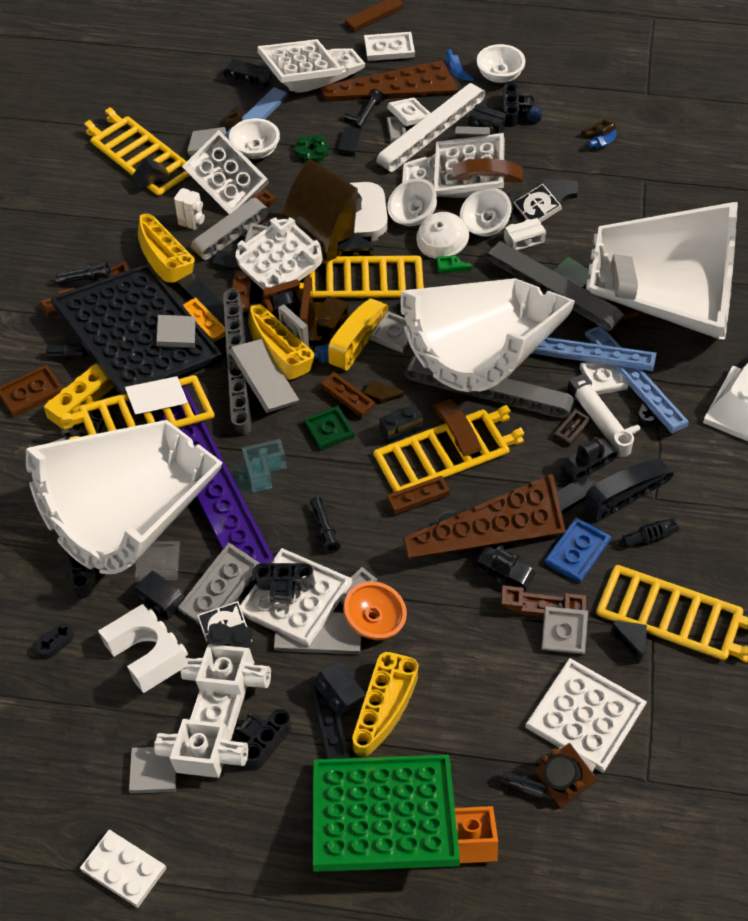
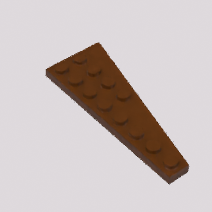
M443 60L321 87V93L325 102L344 101L347 98L361 100V97H371L369 94L371 89L380 90L384 96H387V99L410 98L414 95L428 97V94L444 96V93H454L455 95L459 91Z
M553 474L404 537L403 543L406 558L411 559L564 534L566 530Z

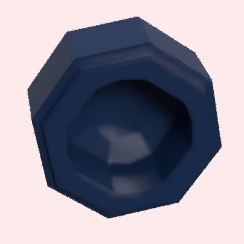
M530 107L527 109L526 119L530 123H538L542 119V110L539 107Z

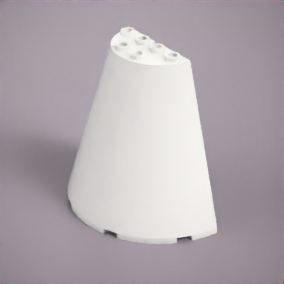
M738 202L599 226L598 234H594V245L596 247L592 249L591 253L593 264L589 265V275L591 277L587 279L586 289L590 290L591 294L717 339L725 340L731 297ZM613 254L633 258L638 282L635 300L615 297L611 275Z
M514 278L401 291V314L405 315L407 325L404 326L407 339L423 367H428L434 373V378L450 388L465 392H479L490 389L504 381L568 317L575 300L551 291H547L544 295L540 287Z
M168 420L26 449V469L29 473L32 472L33 478L29 485L37 508L48 529H55L59 535L58 543L76 561L89 569L94 567L100 569L99 573L116 574L131 567L215 477L222 466L220 460L199 444L193 446L192 439Z

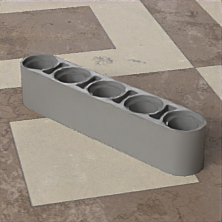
M257 198L250 199L193 240L191 244L192 250L204 260L211 258L218 250H222L247 232L250 223L258 224L265 219L269 209Z
M613 254L611 275L615 297L635 300L638 282L633 258Z

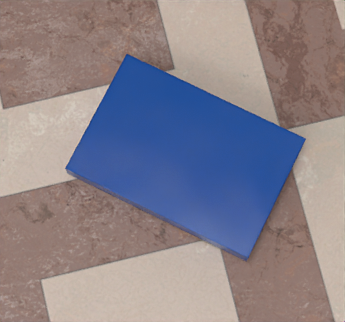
M576 517L547 556L544 564L581 583L611 541L612 536Z

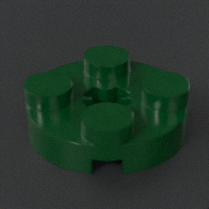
M320 134L316 136H301L298 138L295 146L296 156L298 159H304V162L311 159L315 163H319L329 154L328 142Z

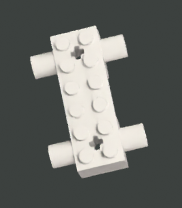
M208 644L203 658H186L189 665L181 669V678L183 680L196 681L200 690L190 720H182L178 734H157L154 750L156 756L170 757L169 759L176 773L219 778L223 764L239 766L246 764L248 744L231 741L247 686L268 688L271 680V669L269 666L254 665L249 648Z

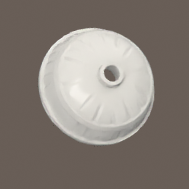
M497 44L488 46L480 51L477 56V65L481 74L486 79L505 83L514 80L520 75L525 67V57L520 50L513 46Z
M258 118L247 119L237 123L229 133V141L248 159H261L270 155L275 150L280 139L279 130L272 122Z
M422 178L410 179L400 184L392 192L388 200L387 208L390 217L395 222L405 226L422 224L427 217L433 214L436 208L437 194L431 182Z
M497 188L478 190L471 194L463 203L460 219L466 223L470 233L479 236L494 235L501 231L509 221L511 214L510 199L506 193Z
M438 212L427 217L420 225L416 238L417 245L423 254L434 259L440 256L456 255L466 246L469 239V230L466 223L457 215L449 212Z

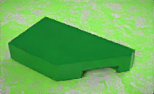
M455 255L436 257L439 274L471 271L472 265L460 261V258Z

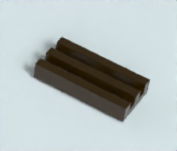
M575 409L556 430L553 438H559L560 442H566V445L570 447L591 423V418ZM576 416H579V418L571 425L568 431L563 435V431L576 418Z

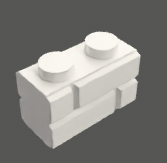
M182 188L174 197L178 225L187 226L195 230L203 223L205 218L204 214H202L203 202L200 201L199 193L190 192V190Z
M538 218L527 219L522 223L510 224L505 227L504 240L508 246L517 251L545 242L546 231Z

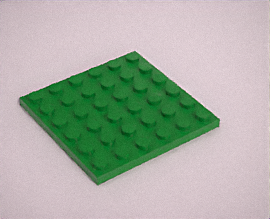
M449 755L314 760L313 872L460 866Z

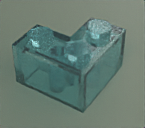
M281 439L242 447L243 462L252 493L272 488L270 472L286 468L285 452Z

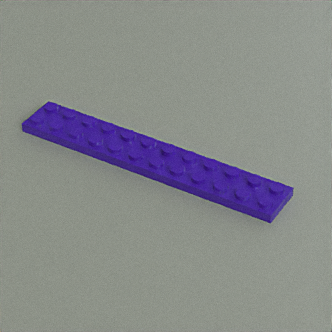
M182 386L194 416L200 414L186 386ZM181 405L170 407L176 421L187 418ZM162 409L154 410L159 421L167 420ZM204 421L178 428L192 439L193 446L199 444L222 462L219 472L196 496L222 550L230 543L259 563L274 562L275 560Z

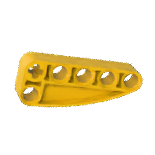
M140 215L138 240L141 249L150 265L162 280L170 283L176 282L192 273L194 257L153 215Z
M369 299L351 314L330 341L328 347L329 364L346 371L349 370L370 340L371 333L388 311L387 304Z
M261 305L251 306L247 321L250 334L254 341L262 339L285 378L294 379L310 372L314 359L313 351L265 307Z
M384 652L378 657L353 734V751L357 756H369L390 734L402 716L418 679V663L415 659L391 652ZM407 669H409V670H412L413 672H411V673H406V672H404V671L407 670ZM378 683H384V684H386V685H385V686H378L377 684H378ZM372 702L380 703L377 706L371 705ZM367 721H371V722H373L374 724H373V725H366V724H364V723L367 722ZM366 741L368 744L359 745L358 742Z

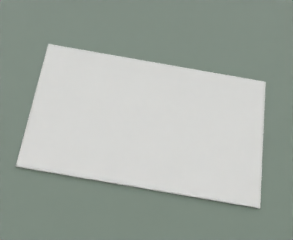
M178 377L125 387L135 414L188 403Z

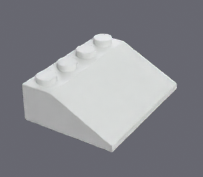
M220 130L182 166L228 214H231L252 199L253 195L259 193L269 184L268 179Z

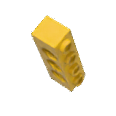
M94 364L44 405L46 416L63 429V421L60 414L79 412V406L99 400L113 388V385L98 365Z

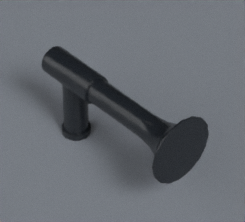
M370 90L371 100L360 117L345 113L344 120L356 122L355 127L361 129L375 104L385 100V96L380 90Z

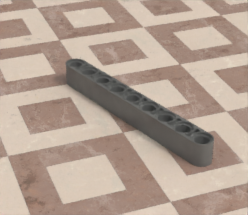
M501 241L486 254L489 261L529 284L540 287L541 292L544 294L547 291H551L575 300L572 308L573 311L608 331H611L624 316L614 305L591 294L584 288Z
M230 288L224 292L223 301L231 421L238 435H246L251 431L252 427L249 385L229 352L231 347L245 344L243 304L239 291L235 288Z
M416 356L411 358L405 372V376L415 382L562 419L569 417L574 398L570 394L508 378L500 384L483 391H459L434 378V373L428 367L424 368Z

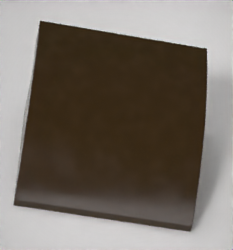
M311 159L307 160L288 194L282 219L288 220L289 217L294 219L296 225L313 241L317 240L319 242L322 260L325 262L337 258L338 242L354 236L358 188Z

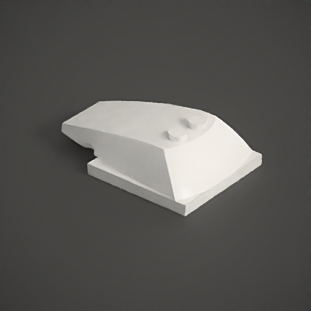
M318 39L258 46V54L274 75L289 90L297 93L307 92L334 83L365 67V63L353 49L326 50Z
M504 133L436 142V153L432 157H423L404 163L403 182L414 178L426 179L434 186L437 197L468 198L478 190L504 188V177L470 175V180H452L453 164L478 158L504 160Z
M748 363L742 369L732 366L703 421L707 425L748 441Z

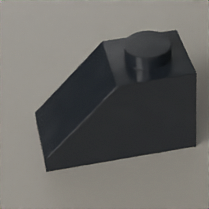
M354 233L353 237L338 242V256H374V245Z

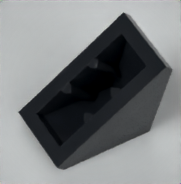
M144 158L132 175V179L139 189L170 177L163 164L148 158Z
M624 621L613 622L611 635L638 664L642 662L645 653L647 625Z

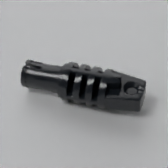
M674 518L656 521V523L653 522L641 526L638 531L622 535V541L626 548L640 543L649 544L678 532L679 525Z

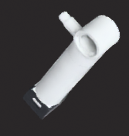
M586 373L570 379L567 388L568 394L574 398V401H579L612 447L618 452V457L630 455L634 442L633 434L640 430V426L635 425L624 429L594 391L592 381Z

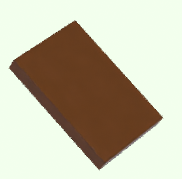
M312 277L304 279L299 317L307 326L309 302L313 303Z
M46 364L0 386V399L14 418L53 399L64 388Z

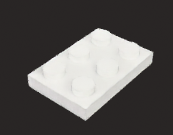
M411 32L364 35L368 61L415 57Z
M108 830L80 869L83 873L138 908L164 873L166 866L116 833Z

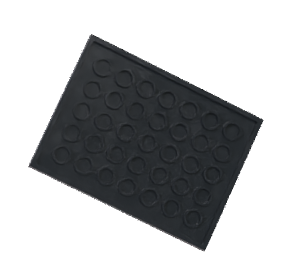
M149 263L51 297V304L119 395L127 394L125 387L178 377L222 360L223 354L196 321L195 348L157 346L158 315H191Z

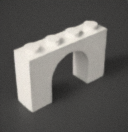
M143 604L98 631L105 647L114 657L136 643L143 641L156 642L155 647L148 654L127 666L133 681L143 693L189 665L186 659L188 653L182 644H177V639L173 633H168L162 621L158 622L155 613L151 609L148 611Z

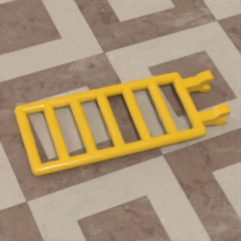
M111 107L105 110V113L109 116L106 119L114 124L102 132L90 120L84 123L88 128L86 133L93 136L90 140L91 143L131 175L136 171L132 167L133 165L158 149L164 153L153 161L162 163L170 157L175 161L166 167L169 173L187 162L127 116L123 119L119 117ZM126 124L132 127L105 145L100 142V140ZM137 132L142 135V137L116 153L110 150ZM148 140L153 143L152 146L127 162L122 159L123 156ZM184 171L160 188L154 184L146 187L160 196L191 175Z
M337 256V258L328 262L322 260L321 264H326V291H315L314 270L308 274V277H312L313 298H327L328 296L334 298H401V291L406 290L404 263H415L416 288H424L422 258L420 256ZM344 263V291H333V264ZM351 263H361L362 291H352ZM369 263H379V291H370ZM386 263H397L399 290H388ZM300 283L299 289L301 293H303L304 283Z
M195 375L181 378L179 382L181 386L193 385L205 413L194 416L189 403L181 404L187 418L176 421L170 407L162 409L166 419L177 428L214 418V412ZM128 394L79 406V412L74 414H60L63 421V429L66 430L75 424L84 422L88 432L87 436L97 434L88 411L99 409L108 432L114 431L116 428L107 409V406L114 404L119 405L128 428L136 426L125 402L130 400ZM151 411L143 413L147 424L155 422ZM79 436L70 437V439L79 438Z
M505 405L490 414L482 409L466 415L481 445L480 452L482 455L473 459L470 455L463 457L455 444L454 436L446 424L376 449L373 455L393 492L441 475L443 478L508 454V446L524 442L522 438L524 432L521 428H518L511 434L501 436L494 423L510 420L508 415L510 409ZM482 418L498 444L499 449L489 452L472 421ZM447 431L464 460L463 463L453 465L436 436L437 434ZM427 438L430 439L446 467L445 470L435 472L419 441ZM412 445L429 476L418 480L401 448ZM393 451L411 483L400 487L383 455Z
M620 565L613 567L596 609L598 616L614 622L624 621L647 625L646 633L721 660H726L730 654L748 663V646H740L733 643L738 626L748 630V617L743 616V608ZM621 574L632 579L617 614L606 610V607ZM641 581L652 586L637 621L626 617V614ZM662 588L672 592L659 628H656L646 623L659 589ZM682 595L692 599L680 634L676 635L668 632L667 629L678 599ZM700 602L713 606L699 643L687 638ZM722 609L734 614L722 648L718 650L708 645Z

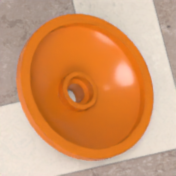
M372 581L360 583L348 592L344 600L343 611L347 623L356 633L365 638L373 640L391 638L402 629L406 621L407 611L402 597L386 584Z

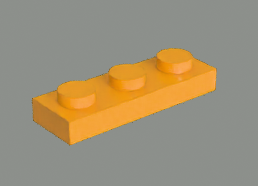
M197 298L183 305L190 315L195 317V321L213 343L226 336L225 327Z

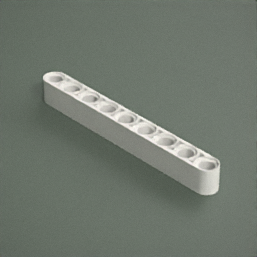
M472 83L465 86L381 151L376 160L377 164L390 172L396 170L471 111L476 104L481 103L485 97V91Z

